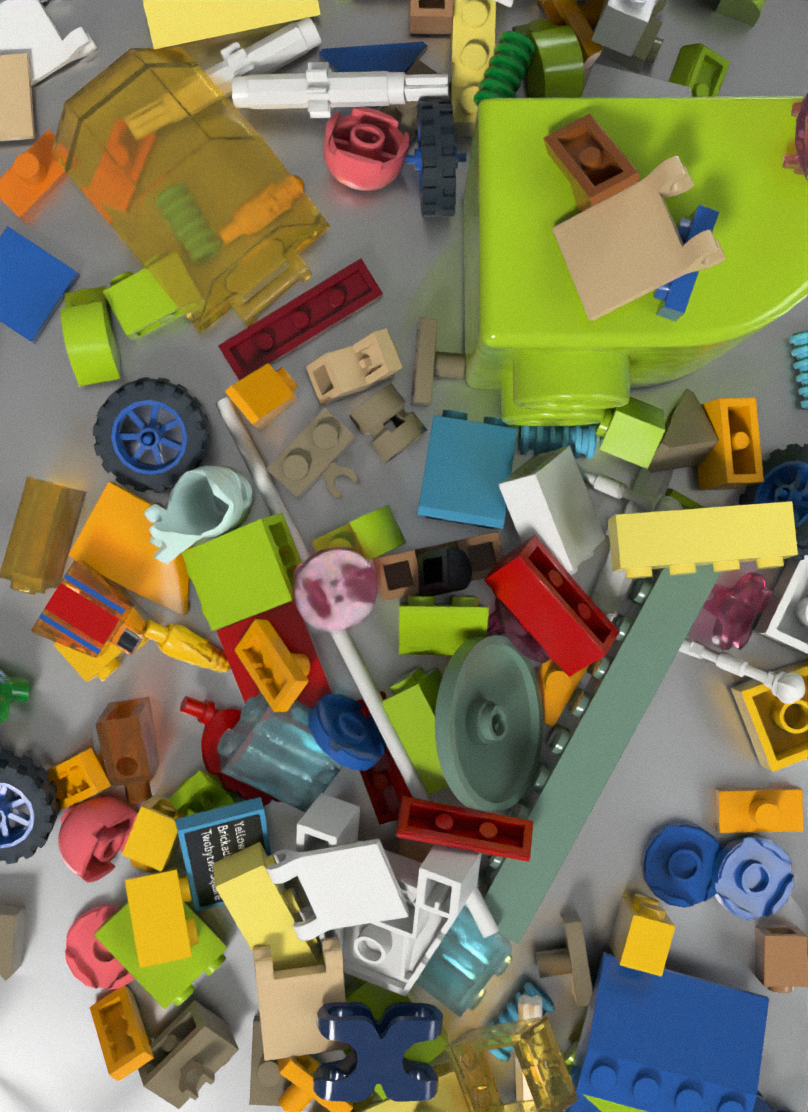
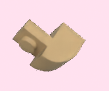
M387 328L371 333L353 346L326 353L306 366L321 406L375 387L393 378V374L403 368L399 359L398 349L392 342Z

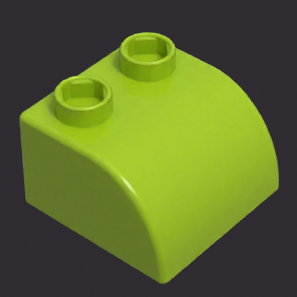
M808 96L488 98L478 104L464 190L465 379L467 384L474 389H501V418L503 422L518 426H576L602 422L605 419L606 408L620 407L629 403L630 388L652 387L675 381L696 372L785 315L808 296ZM590 113L639 172L640 181L646 178L663 161L677 155L679 156L682 165L687 167L694 186L682 194L664 198L676 226L681 217L689 219L698 205L719 211L712 234L714 239H718L726 259L716 266L699 270L685 313L677 321L656 315L661 300L653 298L654 290L594 321L588 319L552 229L580 212L577 209L571 183L548 155L544 137Z

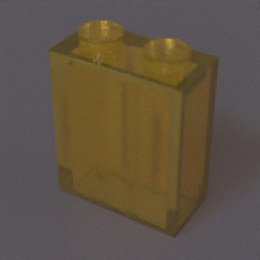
M27 476L0 570V578L10 580L11 589L35 595L36 592L45 594L46 589L59 586L87 492Z

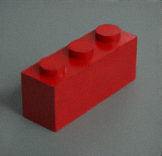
M536 535L503 556L484 579L494 595L509 608L520 621L523 628L531 633L546 650L551 660L558 664L568 677L604 657L620 633Z

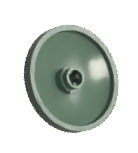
M502 635L475 636L465 641L455 651L444 671L435 711L436 747L445 780L461 803L479 811H504L515 805L522 798L530 786L538 766L544 728L542 696L534 667L518 643Z

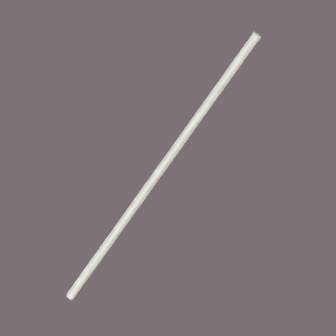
M230 397L219 400L216 406L271 516L280 513L284 514L313 589L311 595L412 797L434 802L381 704L383 698ZM476 885L466 904L483 938H486L498 932L499 929Z

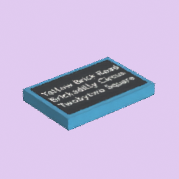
M261 797L175 819L195 912L225 904L215 887L213 863L258 842L262 844L268 856L272 855Z

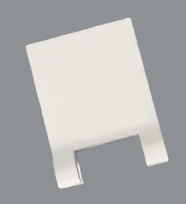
M6 0L0 4V55L28 53L31 87L64 65L85 57L97 49L90 34L85 33L82 27L70 32L63 40L42 2L49 0Z
M380 839L307 852H296L291 849L279 850L273 855L277 864L269 865L266 868L274 884L284 883L298 876L311 906L300 910L299 913L303 922L293 924L294 931L300 941L311 940L332 929L405 918L410 914V909Z

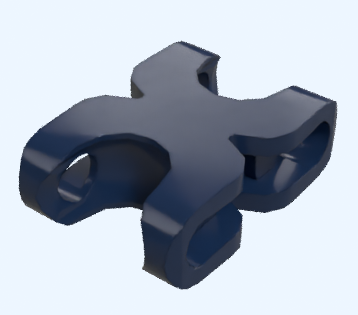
M333 1002L320 1007L317 1012L316 1024L321 1035L328 1040L349 1043L353 1048L351 1053L344 1059L322 1063L317 1067L313 1077V1090L318 1097L328 1101L360 1102L371 1095L376 1084H381L386 1097L397 1102L425 1101L435 1097L438 1092L439 1079L434 1069L428 1063L407 1060L404 1054L414 1043L435 1040L440 1035L443 1026V1014L436 1006L427 1003L395 1002L386 1007L379 1020L375 1019L370 1007L362 1002Z

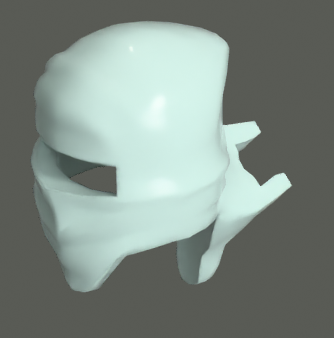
M220 465L204 466L186 471L172 489L165 509L157 504H153L144 512L149 522L154 523L149 530L152 534L149 541L151 544L159 547L154 554L155 559L168 564L201 538L219 537L240 527L249 515L253 499L252 488L247 478L234 468Z

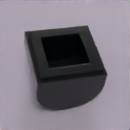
M451 546L418 553L419 596H436L466 589L472 579V566L466 553L459 548Z

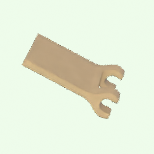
M28 53L0 55V141L35 139Z
M678 155L663 161L646 178L552 228L590 321H594L683 275L711 268L726 259L718 239H714L710 229L695 235L685 244L682 242L664 198L682 194L694 186L687 167L682 165Z
M339 936L322 939L324 964L273 971L270 946L253 948L264 1061L350 1049L349 1043L326 1039L321 1035L316 1024L317 1012L321 1006L333 1002H346L343 954Z

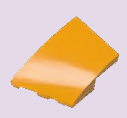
M108 482L68 556L155 603L182 615H187L190 610V602H188L189 576L182 553L166 564L155 559L154 554L159 547L151 544L149 541L152 537L149 530L154 523L149 522L144 512L153 504H157L164 509L166 506L161 503H149L119 484Z

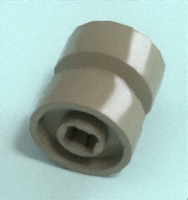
M392 383L372 395L349 416L363 435H371L373 437L371 446L385 464L402 453L428 431L414 412H405L404 406L406 401ZM391 420L396 428L392 432L385 427Z

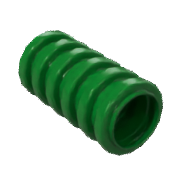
M505 31L500 34L499 44L494 48V56L490 58L489 67L484 72V79L479 83V91L475 93L473 98L477 106L482 100L488 98H516L515 92L520 89V81L526 75L525 69L531 63L530 57L536 51V46L531 39L516 31Z

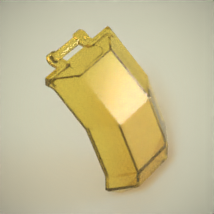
M181 47L159 48L155 50L154 48H130L64 102L51 155L200 334L231 308H233L247 327L251 326L258 320L256 315L297 281L301 280L304 282L313 275L298 253L328 230L330 225L259 133L198 63ZM285 262L288 264L289 267L248 301L244 302L242 297Z

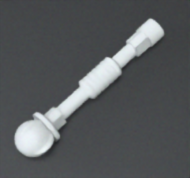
M577 465L583 481L594 485V489L609 494L617 499L626 498L642 505L644 509L651 512L683 510L681 503L673 497L663 494L657 497L652 495L646 496L627 488L626 483L601 473L595 475L584 470V467Z
M686 636L679 649L680 652L698 659L705 658L715 662L717 667L740 677L746 675L763 682L764 686L772 689V694L778 696V699L785 704L794 703L805 694L804 680L798 673L790 672L787 674V672L781 671L779 674H776L774 672H764L750 666L749 662L724 651L721 653L713 651L706 644Z

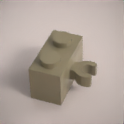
M324 407L266 469L299 500L322 477L326 479L328 491L334 497L341 499L343 494L335 487L337 477L341 475L348 476L354 483L358 481V477L352 469L344 466L338 467L335 463L357 441V438Z
M194 1000L150 1044L154 1059L138 1068L145 1088L180 1109L190 1098L196 1100L199 1097L198 1092L206 1082L210 1085L215 1082L214 1074L230 1061L239 1048L228 1023Z

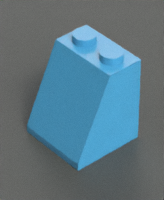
M443 410L442 416L433 415L417 517L494 530L503 529L507 505L498 484L512 472L517 429L508 427L509 424L503 422L502 418L484 417V422L479 423L467 421V413L454 410Z

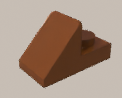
M590 113L543 138L548 155L571 183L577 209L580 213L640 181L639 172Z

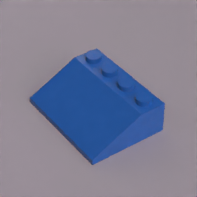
M603 952L570 1073L574 1089L577 1093L647 1112H753L758 1091L769 998L764 995L664 969L661 977L619 965L615 955Z

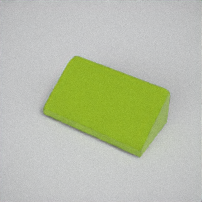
M702 43L684 45L680 49L668 82L690 87L693 97H718L730 61Z

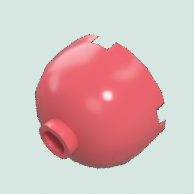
M353 108L351 115L340 117L341 111L333 114L326 124L323 145V158L331 175L340 183L356 190H377L389 185L401 172L406 161L409 148V135L407 131L403 135L397 129L399 122L394 117L375 109Z
M105 795L91 797L79 804L71 805L61 818L62 825L58 835V849L63 862L73 873L88 883L100 880L116 867L110 861L115 858L120 849L123 852L138 813L115 797Z

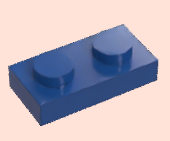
M698 205L689 219L681 217L676 228L683 244L703 231L710 229L713 232L719 211ZM699 271L683 275L654 290L653 298L661 300L656 315L677 321L685 313Z

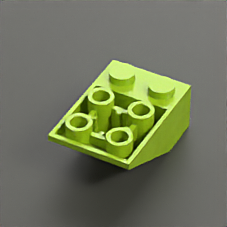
M408 595V603H399V655H453L465 641L475 636L487 634L489 607L479 603V597L475 595H450V603H435L434 596Z

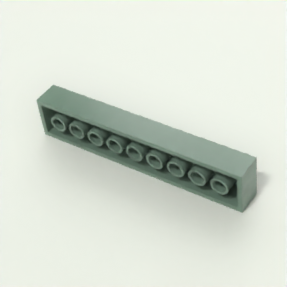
M713 564L696 566L697 573L686 575H670L669 568L652 569V577L637 578L627 596V599L632 601L626 614L624 616L618 614L612 622L620 633L608 653L588 667L587 673L592 675L584 690L578 687L567 706V710L571 711V715L564 727L558 724L547 743V747L551 748V751L544 763L538 762L528 794L524 800L520 799L513 805L508 814L511 817L533 821L530 861L526 862L487 854V857L490 859L489 865L484 874L479 872L477 887L499 929L497 933L517 944L523 938L719 578L721 572H713Z

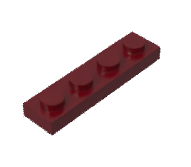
M362 258L221 343L218 347L240 381L264 365L276 363L383 297V292Z

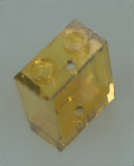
M547 1016L469 1029L445 1046L469 1112H564L578 1100ZM513 1046L533 1099L503 1103L484 1051Z

